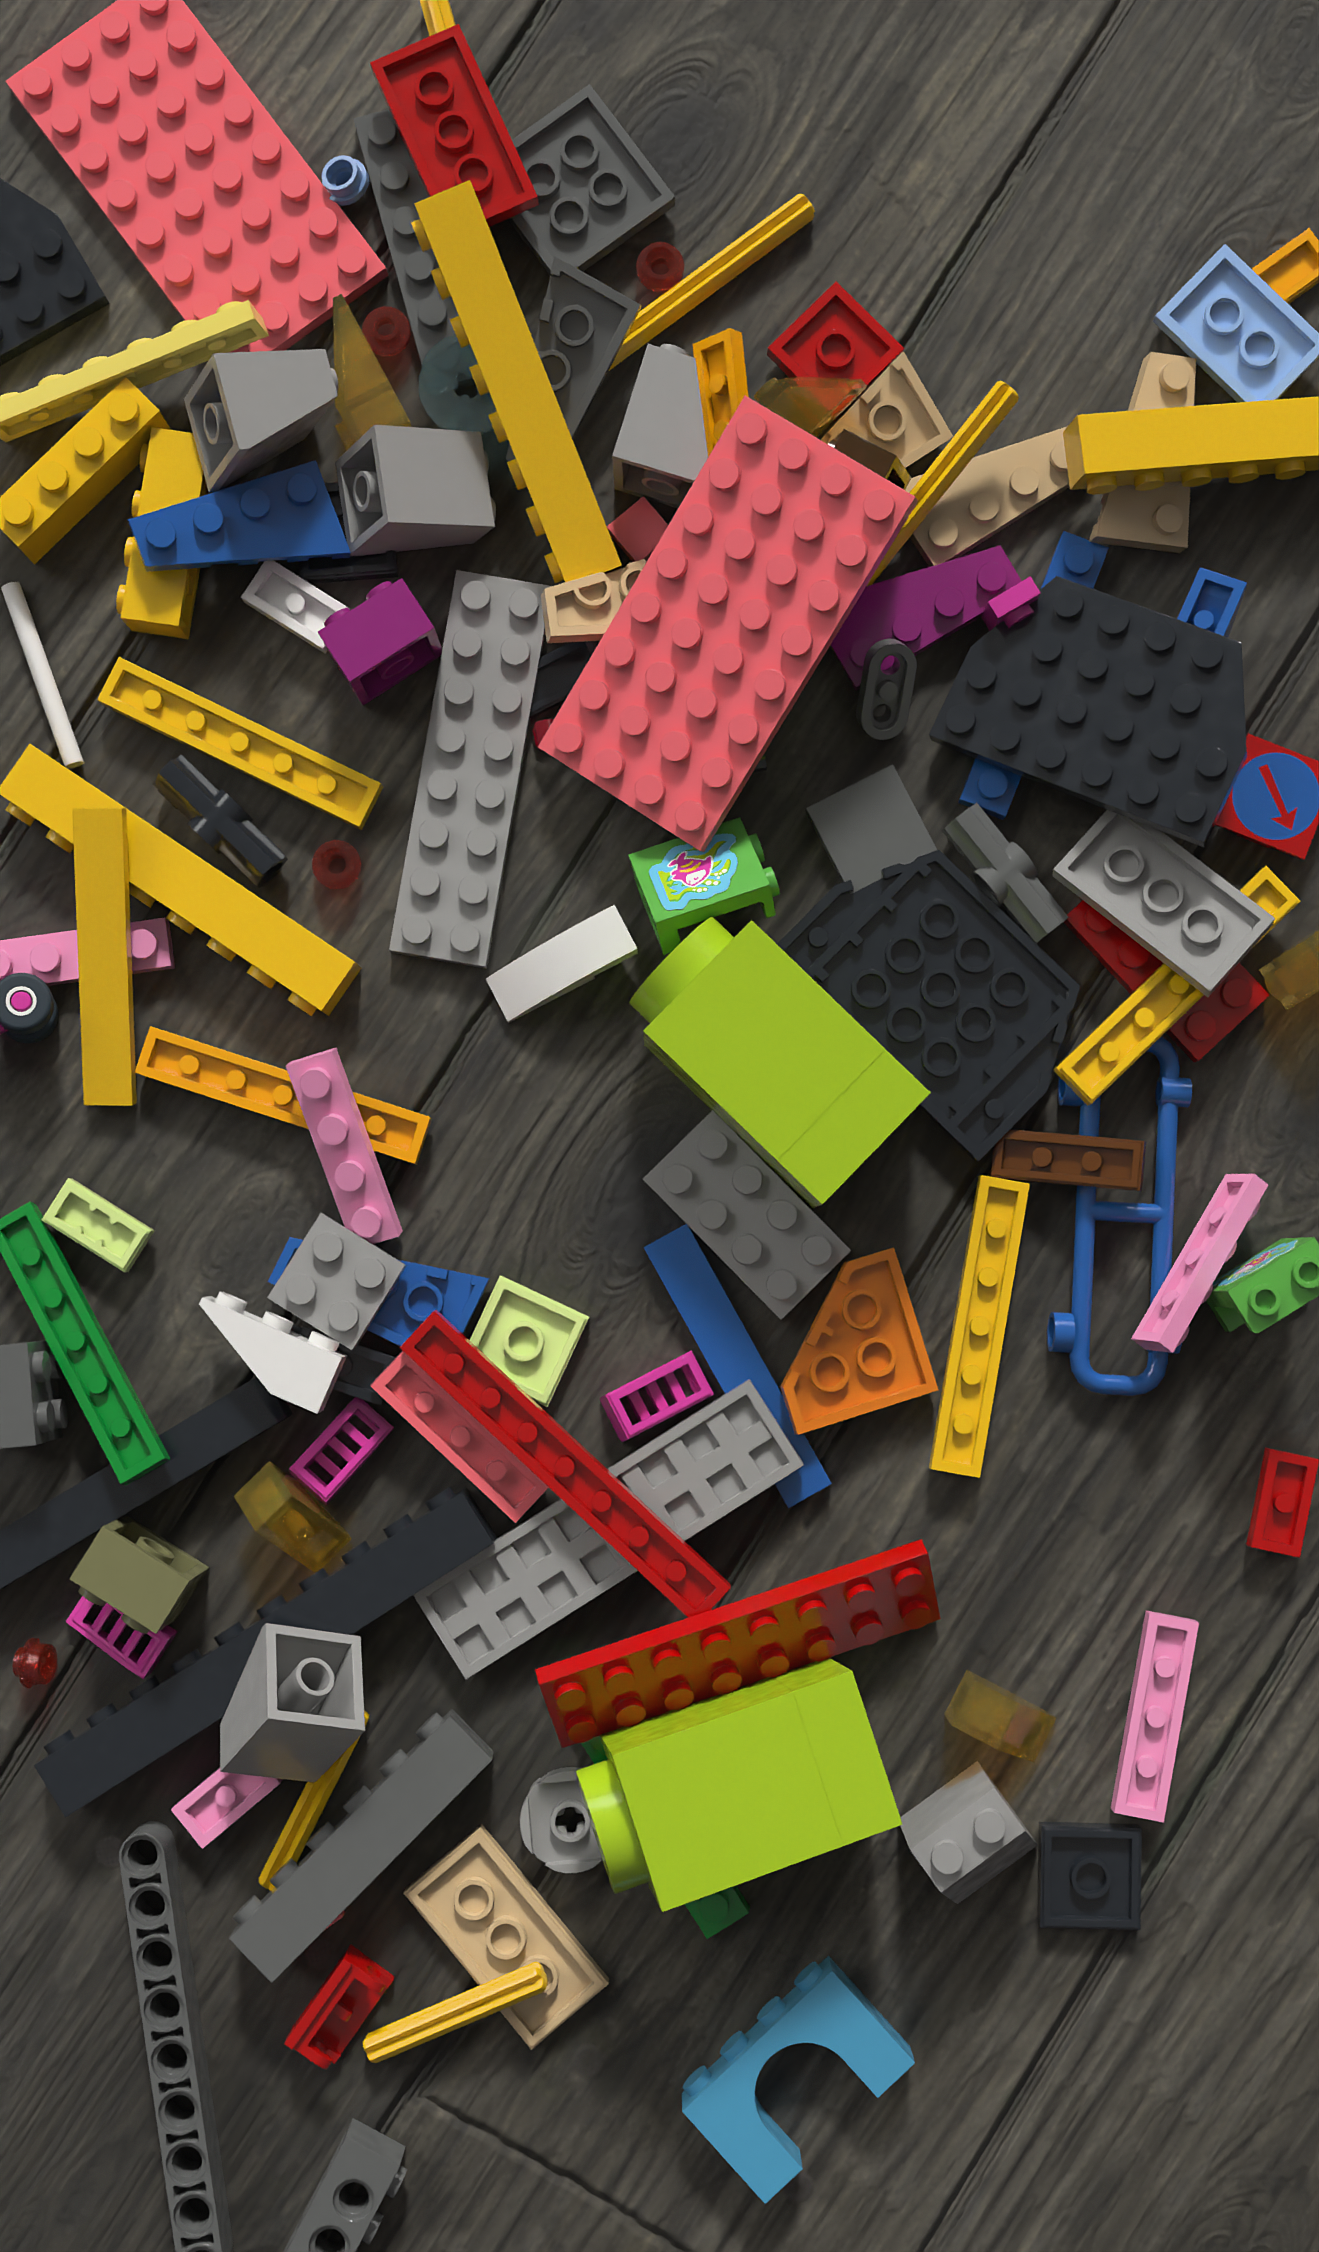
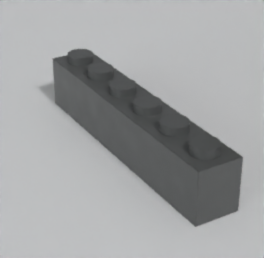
M453 1709L443 1718L437 1712L434 1713L415 1733L420 1741L407 1754L401 1748L396 1751L379 1769L384 1777L371 1790L363 1785L344 1804L343 1808L348 1814L335 1827L327 1821L306 1843L311 1851L298 1864L292 1858L289 1859L273 1875L270 1882L275 1888L261 1901L256 1895L252 1896L233 1916V1919L238 1924L229 1939L271 1983L492 1761L493 1750Z

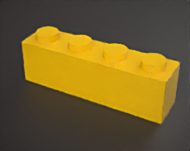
M125 377L0 497V530L35 565L140 463L141 448L143 443H149L152 427L171 430L160 410Z
M152 427L149 443H143L140 452V470L144 473L142 489L136 490L133 496V518L212 493L207 488L193 433ZM128 537L124 549V563L129 568L126 585H120L117 592V613L121 614L120 618L131 631L189 639L200 568L147 572L134 537Z

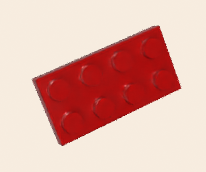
M459 24L370 62L375 80L429 197L470 180L488 227L539 205L535 189Z
M1084 900L1067 914L1069 918L1064 921L1066 926L1130 994L1139 988L1163 964L1161 960ZM1239 962L1209 997L1203 995L1166 1033L1193 1062H1197L1269 996V993Z

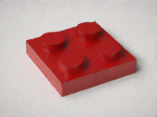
M836 281L768 347L767 356L835 422L904 351V347Z

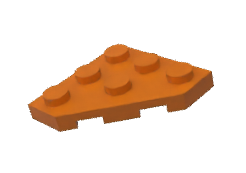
M894 1248L850 1260L842 1265L780 1386L796 1435L939 1390Z

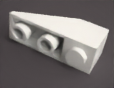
M219 1291L217 1298L212 1296L201 1298L199 1305L270 1394L316 1414L324 1410L347 1357L346 1354L337 1351L339 1342L314 1331L311 1332L309 1338L291 1331L292 1321L266 1311L263 1318L244 1311L247 1302L225 1292Z

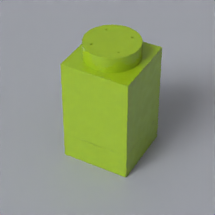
M714 917L708 918L660 963L635 992L629 1002L650 1023L643 1030L644 1045L812 1208L822 1205L931 1093L752 920L733 937Z
M831 1658L824 1661H815L786 1671L780 1676L768 1677L739 1687L727 1694H719L692 1703L680 1710H672L645 1719L634 1726H625L600 1735L607 1760L575 1771L590 1823L614 1893L617 1894L647 1883L662 1912L903 1825L853 1671Z

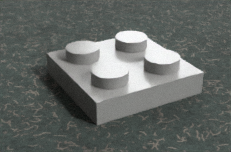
M320 1213L267 1298L350 1350H355L407 1265L325 1214Z

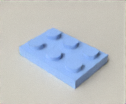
M1226 244L1155 315L1153 320L1189 357L1196 358V363L1238 403L1278 400L1319 358V333Z

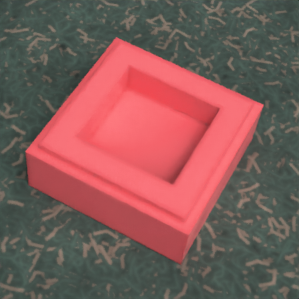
M643 496L611 522L607 529L612 539L630 560L636 562L642 559L646 561L649 559L668 524Z

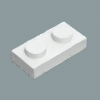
M273 560L264 561L241 596L244 603L325 654L328 650L318 631L325 627L324 622L329 616L338 610L348 608Z

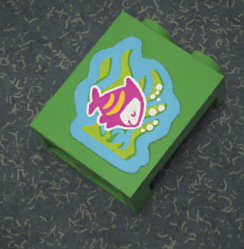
M740 817L722 823L704 852L697 850L682 839L676 838L628 855L638 892L663 955L671 953L681 943L678 929L705 921L710 917H716L758 902L766 919L776 916L773 897L780 895L775 874L771 867L762 868L761 862H764L765 858L756 833L748 836Z
M1315 1237L1281 1238L1214 1280L1212 1293L1206 1302L1225 1332H1231L1245 1323L1252 1333H1260L1319 1296V1243Z

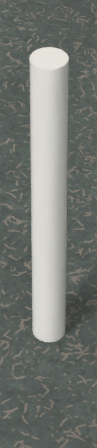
M19 582L7 583L1 587L62 761L67 769L79 767L84 764L23 590Z

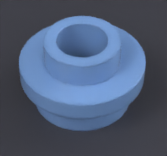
M341 155L331 159L323 168L322 184L331 194L330 200L336 202L339 206L350 205L358 201L365 194L369 185V174L360 161Z

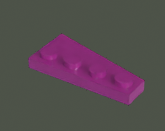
M1000 545L866 586L829 647L857 691L860 689L865 656L875 643L883 639H896L905 644L916 656L982 617L988 601L1022 582ZM887 656L883 659L881 670H887L893 665L894 656Z

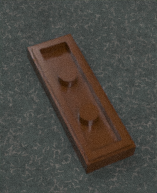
M1010 1129L994 1145L991 1177L1142 1192L1147 1142Z

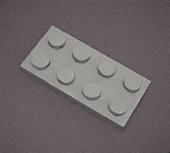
M1109 810L1097 820L1053 869V877L1207 997L1212 994L1269 930L1275 920L1267 911L1162 831Z
M713 1110L643 1178L654 1192L780 1320L851 1251Z

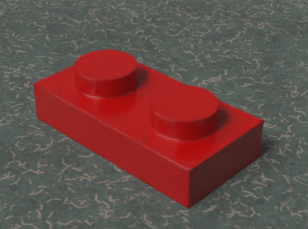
M1265 1447L1246 1545L1300 1558L1319 1459Z

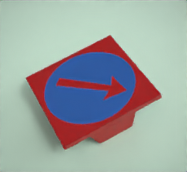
M1248 733L1246 736L1247 758L1215 825L1264 847L1274 848L1304 860L1319 824V761Z

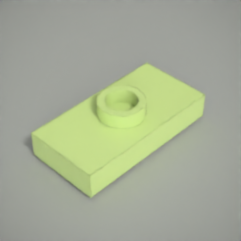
M71 1178L66 1180L42 1218V1221L123 1272H129L155 1231Z

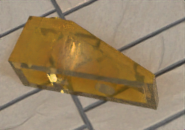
M340 294L334 297V370L338 378V396L335 399V406L341 422L334 425L347 451L373 425L411 427V423L343 295Z

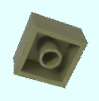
M126 1515L102 1526L70 1577V1580L81 1586L78 1592L88 1601L99 1606H105L108 1603L124 1613L121 1619L131 1628L145 1634L149 1630L157 1634L179 1617L209 1567Z

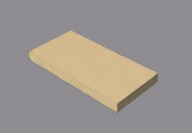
M483 1824L474 1829L404 1890V1895L479 1986L533 1962H538L542 1965L548 1979L546 1990L500 2011L531 2050L609 1984L607 1975Z

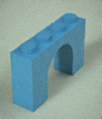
M829 1956L819 1965L816 1962L807 1965L794 1980L795 1988L782 2000L779 1996L771 1999L758 2013L757 2019L759 2021L747 2033L744 2034L742 2031H738L732 2035L720 2050L722 2056L708 2069L705 2066L696 2069L683 2085L685 2091L682 2093V2112L765 2204L803 2169L800 2149L764 2110L755 2093L759 2072L773 2054L784 2047L797 2043H814L827 2047L847 2063L877 2098L915 2064L910 2045Z

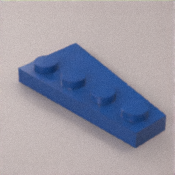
M316 460L128 519L130 530L147 572L207 568L213 564L238 563V565L258 564V561L287 560V562L308 561V558L331 556L332 559L350 558L351 554Z
M289 1237L268 1280L269 1283L273 1285L277 1283L301 1245L302 1239ZM399 1260L407 1265L367 1330L402 1346L434 1310H437L464 1334L490 1278Z

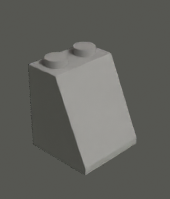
M648 344L612 455L614 489L639 497L644 496L646 499L679 508L708 459L696 358L689 356L684 349L675 345L662 344L658 347Z
M325 349L213 353L184 398L209 492L223 489L303 441L338 396L337 374L333 368H330Z
M373 425L335 462L346 540L351 552L350 556L381 554L389 550L400 552L472 544L495 527L496 505L490 496L487 476L489 458L483 449L481 432Z
M266 1623L260 1631L220 1723V1772L316 1782L365 1731L361 1636Z
M978 1761L900 1817L903 1824L900 1827L911 1852L939 1891L956 1904H959L1038 1845Z

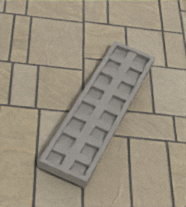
M456 570L389 951L391 953L487 969L529 731L530 711L535 694L540 657H542L546 634L541 594L545 588L552 586Z
M748 1379L617 1462L608 1470L685 1541L802 1467L803 1462L751 1380ZM559 1499L496 1539L494 1544L413 1596L461 1673L467 1679L638 1570L562 1499Z

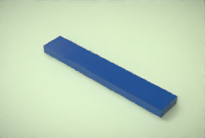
M685 1224L645 1246L644 1249L724 1393H728L750 1379L802 1460V1467L775 1483L788 1508L832 1484L804 1433L800 1435L794 1433L783 1395L688 1225Z

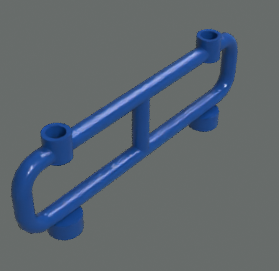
M1162 1036L1147 1050V1052H1151L1157 1057L1160 1065L1159 1078L1155 1089L1158 1122L1154 1204L1096 1201L1097 1187L1077 1186L1071 1313L1051 1312L1048 1318L1047 1345L1049 1351L1070 1353L1071 1371L1078 1383L1087 1390L1099 1394L1126 1396L1146 1394L1157 1387L1165 1376L1168 1353H1170L1147 1350V1367L1143 1373L1136 1376L1097 1373L1092 1369L1089 1360L1095 1220L1153 1224L1150 1305L1172 1268L1178 1107H1189L1192 1098V1082L1190 1078H1179L1178 1054L1172 1044ZM1059 1077V1104L1080 1106L1079 1135L1099 1137L1101 1095L1092 1104L1087 1106ZM1182 1343L1175 1348L1173 1353L1180 1352Z

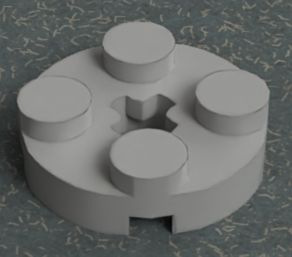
M579 1767L555 1769L548 1772L542 1778H538L532 1784L523 1802L520 1815V1830L525 1846L538 1859L545 1862V1866L561 1873L583 1872L593 1868L602 1861L575 1772L582 1769ZM566 1807H574L576 1813L584 1815L585 1821L577 1824L576 1832H567L565 1824H557L556 1816L563 1815Z

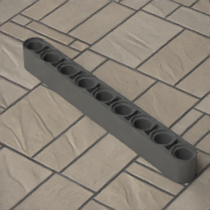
M148 1821L137 1827L123 1842L119 1850V1863L175 2252H196L198 2250L233 2252V2236L176 1844L173 1833L167 1825L159 1821ZM143 1839L152 1842L158 1852L157 1858H144L137 1849V1841ZM154 1890L160 1893L164 1899L165 1908L154 1909L150 1907L145 1901L144 1891ZM161 1941L167 1944L172 1951V1958L169 1960L158 1958L153 1953L152 1942ZM168 1992L173 1994L178 1999L180 2008L177 2010L165 2008L160 2003L159 1993ZM166 2045H180L186 2051L187 2059L176 2060L172 2058L167 2052ZM184 2095L193 2102L195 2109L191 2111L180 2109L175 2104L173 2096ZM189 2146L197 2149L202 2160L190 2161L186 2159L181 2152V2148ZM199 2198L208 2205L210 2211L198 2212L190 2206L188 2199Z

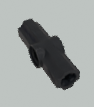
M183 755L170 760L158 772L156 780L152 783L158 789V792L190 820L187 824L218 854L222 852L258 888L270 882L282 870V867L288 860L283 852L251 823L253 819L223 789L220 791L216 789Z

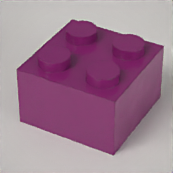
M402 578L393 584L390 581H386L377 585L366 595L367 600L351 611L349 608H343L333 613L324 622L325 627L318 631L330 656L362 705L367 704L442 654V647L434 626Z

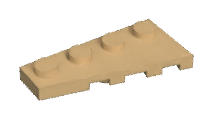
M903 351L821 438V441L829 444L833 439L838 441L843 429L897 455L906 468L953 438V435Z
M1150 352L1142 361L1128 411L1194 406L1196 358ZM1182 481L1165 482L1163 486L1147 491L1135 490L1134 485L1117 486V489L1103 494L1100 503L1102 504L1097 524L1093 526L1089 542L1180 553L1188 548L1190 487L1182 486Z
M1067 427L973 457L909 537L927 565L931 567L959 558L1069 488L1063 431ZM924 474L911 478L905 491L909 493Z
M642 559L629 563L625 568L606 574L599 572L545 588L541 594V603L547 643L600 641L647 561Z

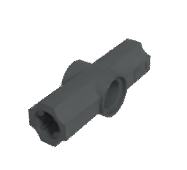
M977 803L965 810L943 829L942 832L946 835L947 839L950 840L957 852L974 870L972 875L981 891L997 906L1002 905L1018 927L1035 943L1069 918L1038 880V871L1029 856L1016 843H1009Z

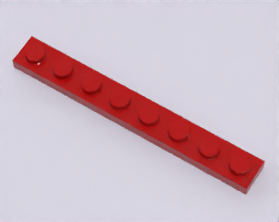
M434 1310L400 1347L402 1351L688 1618L710 1611L731 1588V1584L440 1312Z

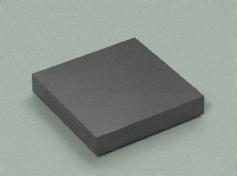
M893 764L807 807L805 810L841 882L852 881L854 890L850 891V894L882 879L881 870L883 868L898 863L909 864L917 857L937 850Z

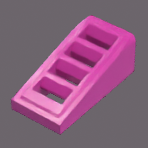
M689 1351L602 1396L600 1402L621 1442H624L714 1395L695 1356L692 1351ZM678 1368H681L693 1392L688 1397L685 1396L673 1373ZM661 1377L675 1401V1404L668 1406L655 1381ZM643 1386L657 1411L652 1416H650L638 1392V1389ZM624 1396L627 1397L639 1420L634 1425H632L619 1400Z
M355 1397L289 1468L290 1474L324 1505H327L392 1432L394 1427L363 1399ZM354 1415L375 1432L370 1439H367L349 1422ZM341 1430L361 1447L356 1455L336 1438V1435ZM327 1446L347 1462V1465L342 1470L322 1453ZM314 1461L334 1478L328 1485L308 1468Z
M82 1596L66 1620V1623L140 1678L145 1679L148 1677L178 1631L170 1626H166L157 1634L149 1630L147 1634L152 1639L141 1655L134 1651L145 1633L134 1630L127 1643H122L118 1638L127 1626L121 1619L124 1613L106 1603L94 1623H91L85 1618L94 1603ZM115 1609L121 1616L108 1634L102 1628Z

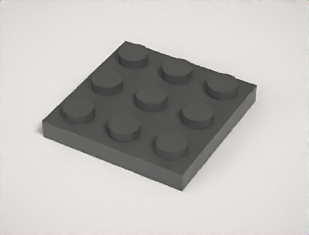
M590 84L512 139L538 196L539 205L507 220L549 276L554 256L584 272L675 206L674 194Z

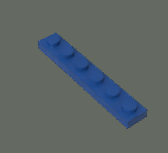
M1063 531L1041 588L1053 578L1059 576L1093 589L1109 548ZM975 758L958 803L968 807L977 803L986 814L1004 820L1021 776Z

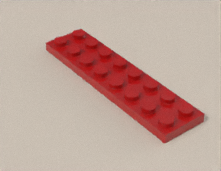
M922 1539L535 1669L537 1680L561 1747L565 1748L577 1743L587 1742L604 1733L625 1726H634L645 1719L672 1710L686 1708L692 1703L719 1694L733 1692L739 1687L768 1677H777L786 1671L815 1661H824L843 1652L864 1645H871L887 1637L911 1629H918L926 1624L940 1620L929 1555Z

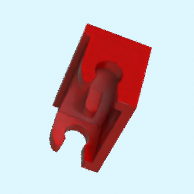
M350 1944L292 2026L284 2044L290 2049L294 2048L317 2066L328 2069L331 2063L335 2064L339 2059L341 2053L374 2006L391 1985L395 1976Z

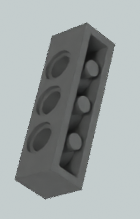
M352 2118L283 2252H356L361 2241L369 2245L383 2218V2214L377 2211L385 2195L392 2199L394 2198L407 2172V2169L400 2165L406 2146ZM352 2182L360 2183L367 2189L369 2194L364 2197L352 2196L346 2190L345 2185ZM335 2229L343 2235L344 2241L332 2243L324 2238L321 2231Z

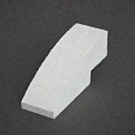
M613 905L534 948L486 978V981L509 1023L595 979V975L638 954V951L617 908Z

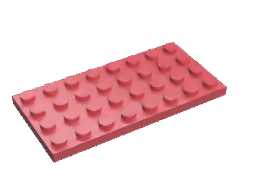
M117 0L6 80L11 92L184 321H198L213 315L220 306L229 302L250 301L262 316L269 336L228 353L285 351L388 276L385 265L340 206L329 199L331 194L183 0Z
M745 395L538 748L697 850L704 852L918 502L917 498Z

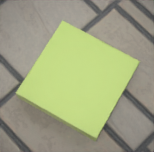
M500 1275L470 1341L535 1402L548 1407L588 1322L589 1316Z

